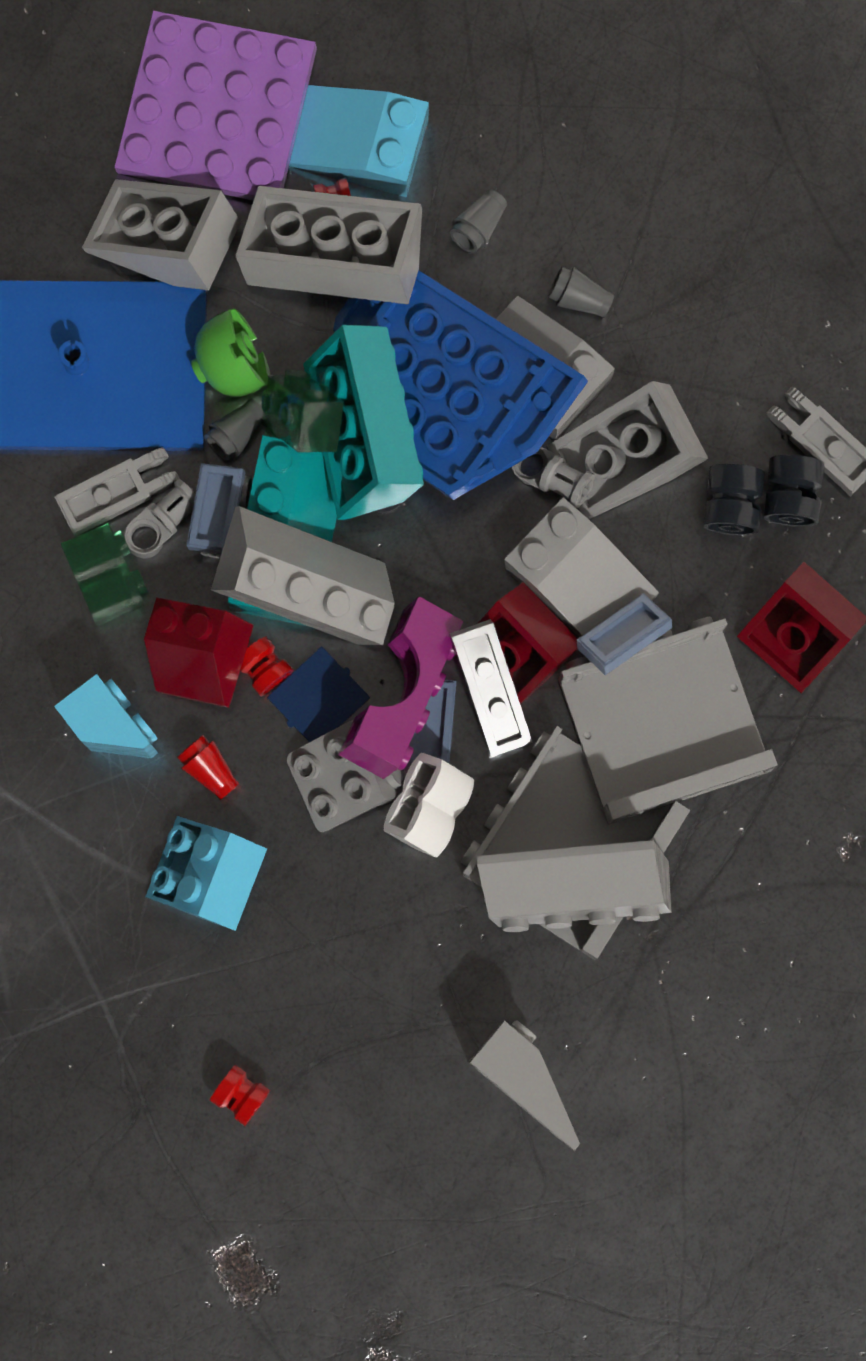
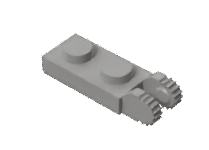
M790 387L784 396L792 407L808 418L799 426L782 409L775 405L766 412V415L783 433L790 436L789 440L807 457L822 460L825 463L824 472L851 497L866 481V447L820 405L817 407L802 392Z
M165 448L151 451L133 461L130 458L57 494L55 499L73 535L76 537L152 499V495L160 494L173 487L174 482L180 479L175 471L164 473L144 484L139 472L147 471L166 461L169 456Z

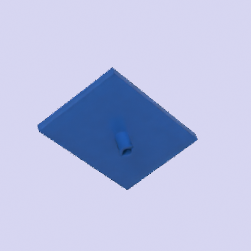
M0 280V450L154 451L159 448H165L166 451H204L206 382L201 383L193 371L191 361L196 358L194 352L196 335L207 322V290L177 287L164 282ZM80 357L77 361H74V365L70 363L73 358Z

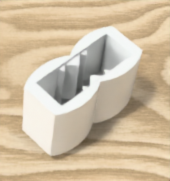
M421 752L408 769L403 783V792L394 800L387 813L384 831L412 848L437 858L451 839L455 818L469 802L474 779L444 760Z

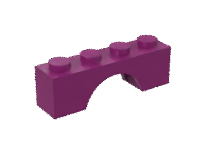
M420 596L403 609L388 642V646L399 659L404 673V690L398 704L393 706H368L358 714L351 724L338 755L382 779H385L397 769L402 771L406 767L414 751V748L409 745L414 733L418 734L422 730L430 715V711L426 709L430 696L435 697L445 681L446 674L441 671L446 660L450 661L456 654L450 633L460 630L463 624L461 619Z

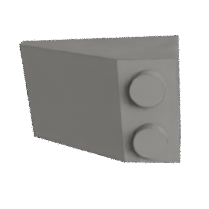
M115 179L82 248L86 253L172 286L209 290L241 221L221 190Z
M517 296L496 320L575 369L588 380L585 387L549 435L555 441L611 382L615 368L583 339Z
M651 381L547 445L550 452L564 459V464L584 474L587 471L595 474L593 487L585 502L579 507L580 512L588 519L657 488L708 459L670 384Z
M564 497L504 559L506 572L519 584L524 582L557 618L579 637H582L641 594H646L652 601L659 594L654 586L597 526Z
M518 1020L514 1021L511 1026L506 1021H502L468 1063L566 1146L575 1151L580 1142L541 1052L532 1044L537 1036Z

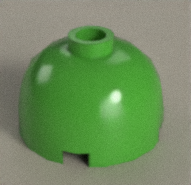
M237 309L223 311L202 326L196 335L194 343L196 358L191 361L196 377L201 383L208 381L214 390L224 395L241 397L260 390L262 387L270 384L271 379L264 352L257 354L252 342L257 337L246 319Z

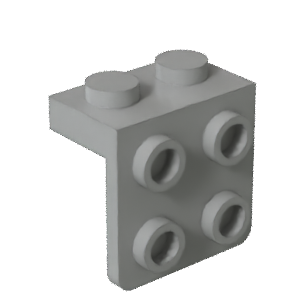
M353 720L294 750L287 756V764L313 823L320 832L329 831L376 806L394 802L398 795L403 792V783L406 776L404 769L402 771L397 769L385 779H382L338 755Z

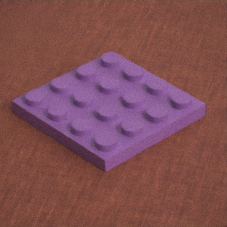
M153 11L114 167L118 174L178 186L221 190L224 195L254 200L258 186L284 188L317 51L316 42Z

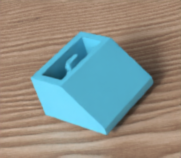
M96 674L54 706L80 741L91 751L153 758L158 754L152 745L158 738L139 713L131 718L125 711L132 704L112 678L104 683Z
M177 816L173 828L168 834L167 843L158 866L152 875L151 884L145 897L236 931L267 848L230 832Z

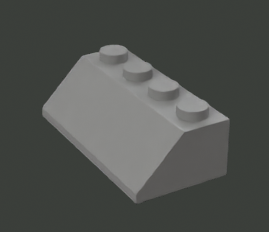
M258 186L236 258L247 285L409 304L419 270L422 207L419 203Z
M240 506L235 507L212 584V591L355 644L383 645L395 605L384 562Z
M654 840L477 856V866L488 917L498 927H502V930L505 932H523L529 930L530 924L545 923L547 928L562 929L571 927L572 921L589 920V923L592 925H609L616 922V917L633 916L634 921L648 922L660 919V914L672 913L669 861Z

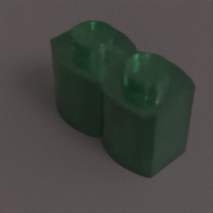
M107 523L61 543L97 626L145 606L141 595L148 593V590L139 570L136 569L130 572L124 556L131 554L121 530L112 533Z

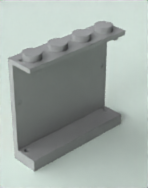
M712 617L701 618L687 625L688 631L675 635L669 630L607 675H604L586 656L565 664L567 670L561 671L558 680L608 825L671 805L675 801L680 802L771 772L778 766L773 750L765 751L723 633L727 626L726 619L713 622Z
M557 726L552 735L543 731L530 753L537 758L529 771L521 767L507 788L514 794L504 808L497 804L488 817L484 826L490 829V832L483 843L479 844L474 840L465 853L461 863L467 866L462 876L482 888L477 866V856L650 840H654L664 853L689 814L690 809L675 801L671 805L608 825L582 747L561 734L563 729ZM616 917V922L609 925H592L589 923V920L572 921L571 927L562 929L547 928L545 923L539 925L593 960H596L623 917Z

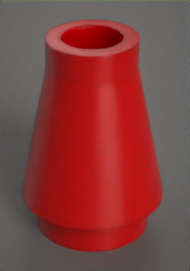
M201 735L177 756L183 764L181 769L213 792L219 800L224 798L239 784L214 740L209 742L204 735Z

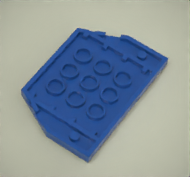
M419 270L409 304L349 298L335 317L334 332L342 325L382 326L388 328L390 341L395 349V362L399 380L405 392L404 401L409 422L414 430L413 439L417 457L423 468V480L452 500L537 453L588 382L586 377Z

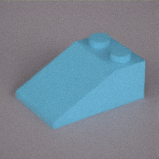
M308 85L289 166L335 179L346 178L347 182L407 197L429 120V102L387 91Z

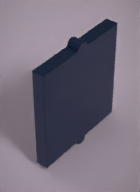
M321 646L280 684L267 699L287 719V726L289 728L295 727L310 743L344 724L370 699V696L350 676V669L347 667L342 668Z

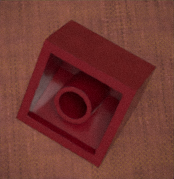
M803 562L737 637L802 693L866 623V616L809 565Z
M524 582L499 599L478 622L481 623L490 619L493 622L520 705L578 650V638Z
M156 597L144 636L155 690L162 694L229 708L254 625L225 610Z

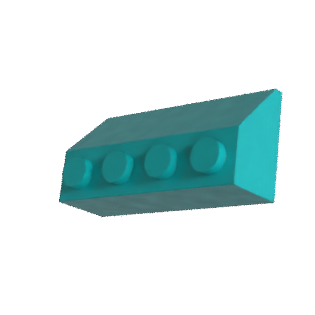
M342 325L303 363L338 520L350 519L403 503L424 485L423 468L418 461L413 439L414 430L409 422L404 401L405 392L399 380L395 362V349L391 344L388 328L382 326Z
M262 435L247 510L332 542L337 515L322 450L305 443ZM231 597L228 598L227 603L233 612L304 625Z

